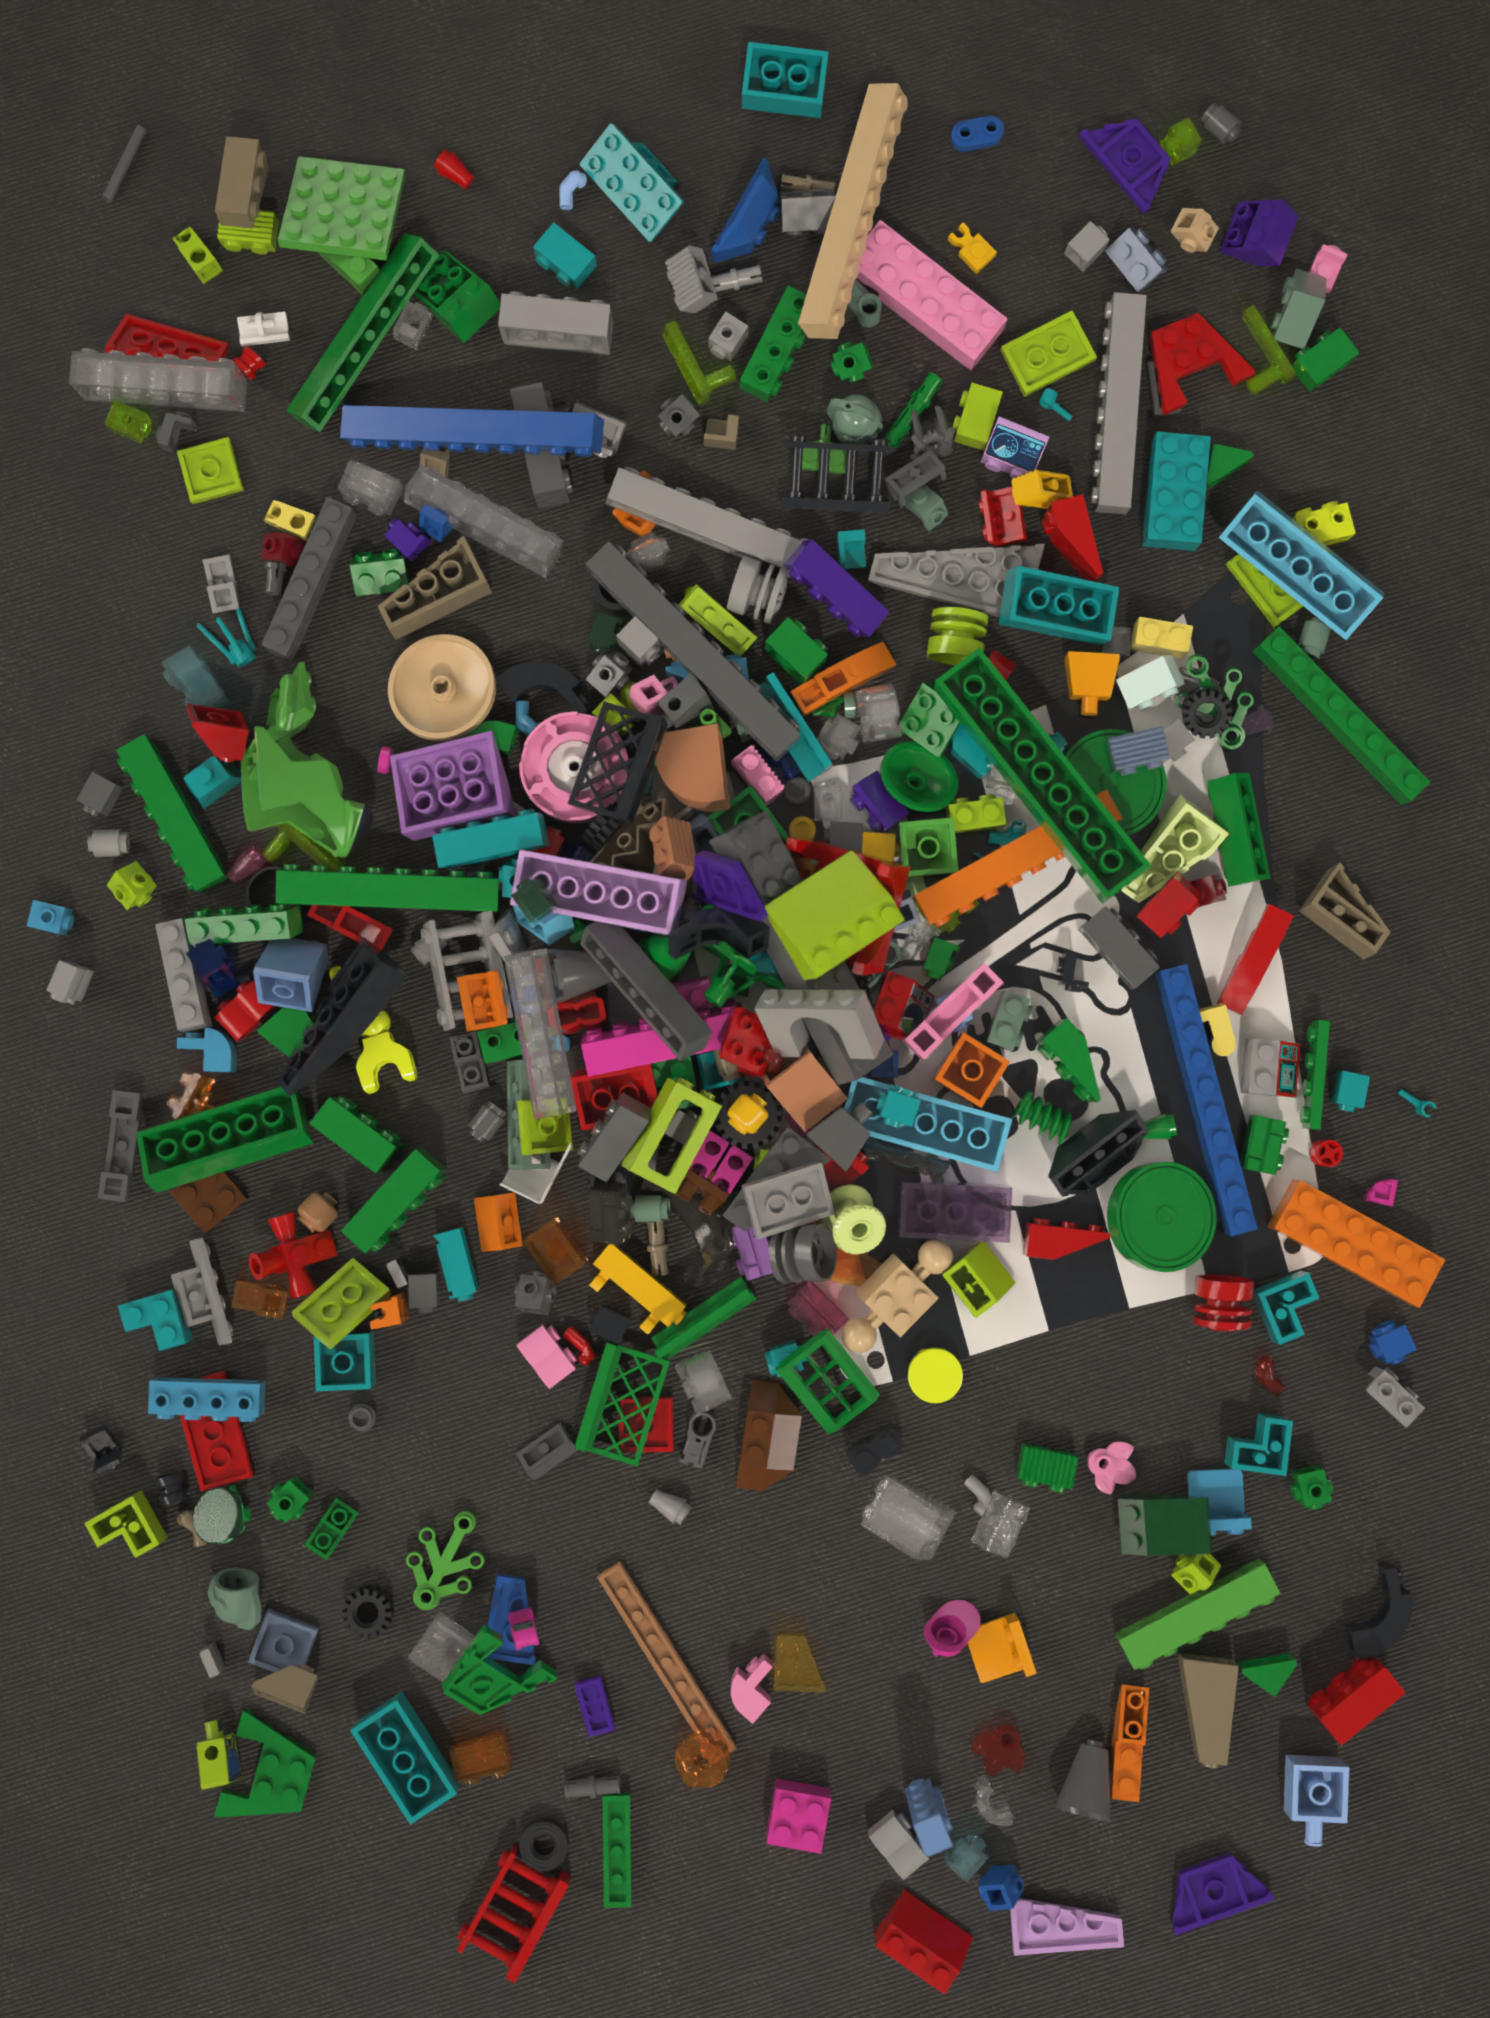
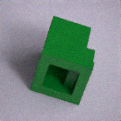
M934 937L921 968L927 971L925 976L941 981L945 971L950 973L954 964L955 957L951 956L952 952L957 953L960 946Z

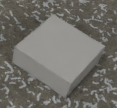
M215 1642L205 1646L200 1652V1657L210 1678L220 1674L226 1667Z

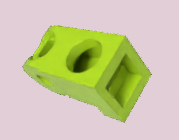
M190 226L172 238L203 284L223 271L217 260Z

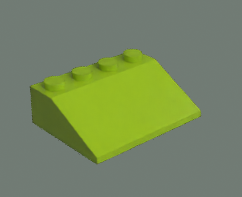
M852 850L764 906L768 913L767 918L804 980L820 977L904 921L891 895Z

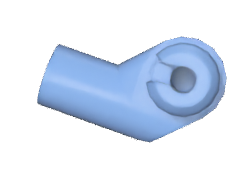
M578 170L571 171L560 184V209L571 210L573 208V191L577 187L583 188L587 182V177L584 173H580Z

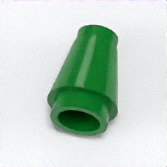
M1166 1113L1143 1121L1149 1130L1147 1135L1143 1137L1144 1140L1171 1139V1136H1177L1173 1114L1166 1115Z

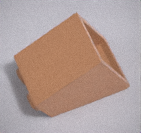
M808 1044L801 1057H778L774 1060H769L762 1077L767 1088L804 1132L809 1128L817 1126L822 1118L830 1112L838 1110L848 1099L842 1088L836 1084L832 1075Z

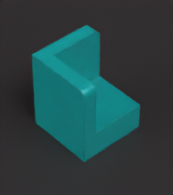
M865 529L840 531L837 533L838 561L844 570L866 567Z

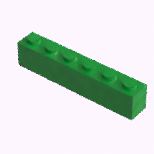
M143 734L118 748L116 751L120 758L117 759V762L124 773L130 774L133 780L130 785L138 797H143L146 803L143 808L151 820L155 819L159 826L157 833L164 843L168 842L172 849L170 856L176 866H181L186 875L183 876V879L188 888L202 894L229 879L227 871L152 738Z

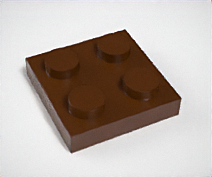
M226 1171L177 1186L170 1192L204 1234L211 1231L249 1199Z

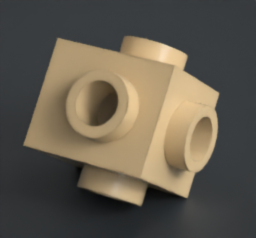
M1182 208L1170 232L1179 241L1183 250L1190 253L1195 251L1207 252L1219 228L1213 222L1211 215L1205 212L1204 209Z

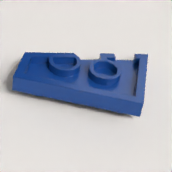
M497 1573L487 1626L502 1635L504 1644L487 1656L490 1659L530 1665L536 1663L533 1645L525 1646L518 1651L515 1649L508 1613L528 1608L524 1577Z

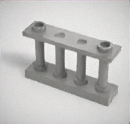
M492 911L481 912L476 915V920L472 924L436 929L435 920H430L423 924L424 929H421V938L423 944L428 947L439 1004L437 1019L439 1025H443L444 1031L456 1028L454 1020L464 1019L463 1008L452 1010L449 993L459 992L457 981L447 983L444 971L445 966L481 961L485 965L486 972L498 970V974L503 981V1000L508 1008L507 1019L513 1017L502 958L489 938L495 926ZM472 934L479 936L481 947L478 950L441 956L438 940Z

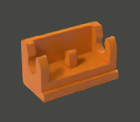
M405 1292L388 1297L385 1301L377 1302L370 1308L371 1310L382 1308L381 1313L383 1314L378 1316L377 1319L370 1321L371 1329L402 1324L409 1319Z

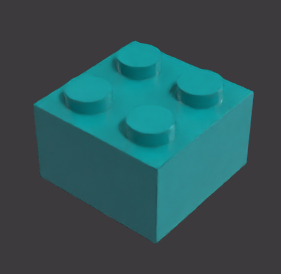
M374 1330L351 1331L331 1350L314 1336L316 1391L372 1389L376 1385Z

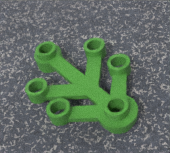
M462 1510L456 1515L454 1519L455 1531L442 1556L435 1539L436 1530L432 1526H425L421 1529L419 1539L426 1546L433 1568L429 1581L422 1565L424 1561L423 1554L418 1550H414L406 1558V1563L413 1569L418 1585L413 1593V1600L418 1608L431 1610L438 1605L441 1597L457 1592L466 1594L470 1591L472 1580L466 1575L460 1576L456 1582L441 1586L439 1584L443 1576L468 1568L479 1569L485 1562V1556L480 1551H474L467 1557L452 1561L464 1535L470 1533L476 1526L477 1518L472 1511ZM463 1518L469 1521V1526L466 1528L460 1525V1520ZM426 1530L430 1531L432 1538L425 1539L423 1532ZM412 1555L419 1557L420 1562L418 1564L411 1562L410 1557ZM479 1556L481 1563L476 1565L472 1563L471 1558ZM459 1581H467L468 1588H460ZM424 1592L430 1593V1601L423 1600L422 1594Z

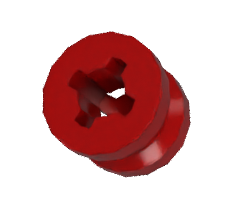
M247 345L242 349V355L235 357L231 361L251 381L256 377L257 370L263 369L266 366V363Z
M1317 1140L1311 1145L1309 1156L1311 1161L1317 1166L1333 1167L1341 1162L1343 1150L1341 1145L1335 1140Z

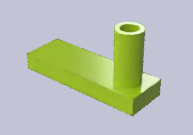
M697 584L685 590V597L679 603V606L733 653L741 657L757 639V636Z

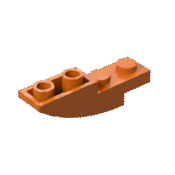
M881 642L818 673L813 679L790 691V694L802 715L805 716L841 696L843 693L858 688L895 667L897 664L884 642Z
M1123 1684L1120 1687L1110 1758V1769H1112L1111 1799L1139 1802L1143 1745H1146L1149 1688Z

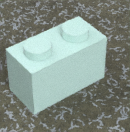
M1172 654L1161 656L1116 679L1128 708L1139 707L1140 711L1155 705L1154 699L1160 696L1166 699L1179 693L1177 688L1185 684Z

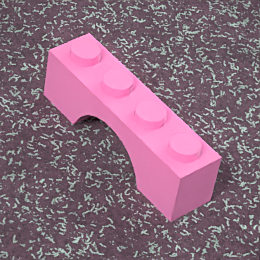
M985 963L981 964L902 1041L921 1060H924L1004 982Z

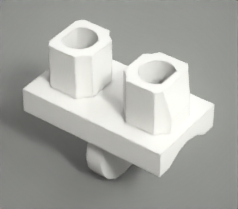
M259 312L252 316L237 317L241 346L290 341L286 312L269 314Z

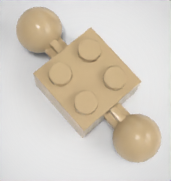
M939 1239L925 1242L918 1253L919 1263L912 1270L892 1253L855 1291L872 1311L865 1318H854L844 1325L842 1341L847 1349L855 1353H864L870 1350L876 1342V1329L883 1322L901 1337L929 1309L938 1297L923 1281L930 1274H941L952 1265L953 1252L946 1242Z

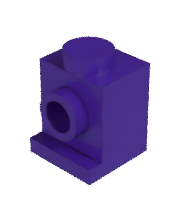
M399 517L391 521L387 527L388 532L384 535L407 558L414 561L432 542L425 535L421 534L419 536L421 530L411 521L406 523Z

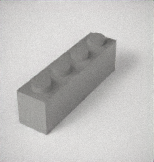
M180 918L155 924L177 1030L190 1033L213 1027L203 987L196 946L189 945L185 920Z

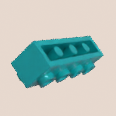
M534 809L518 812L519 816L509 818L508 815L493 817V822L483 824L482 821L467 823V828L459 830L455 826L440 829L441 834L432 835L438 868L450 869L519 854V850L534 851L550 847L544 815L535 813Z

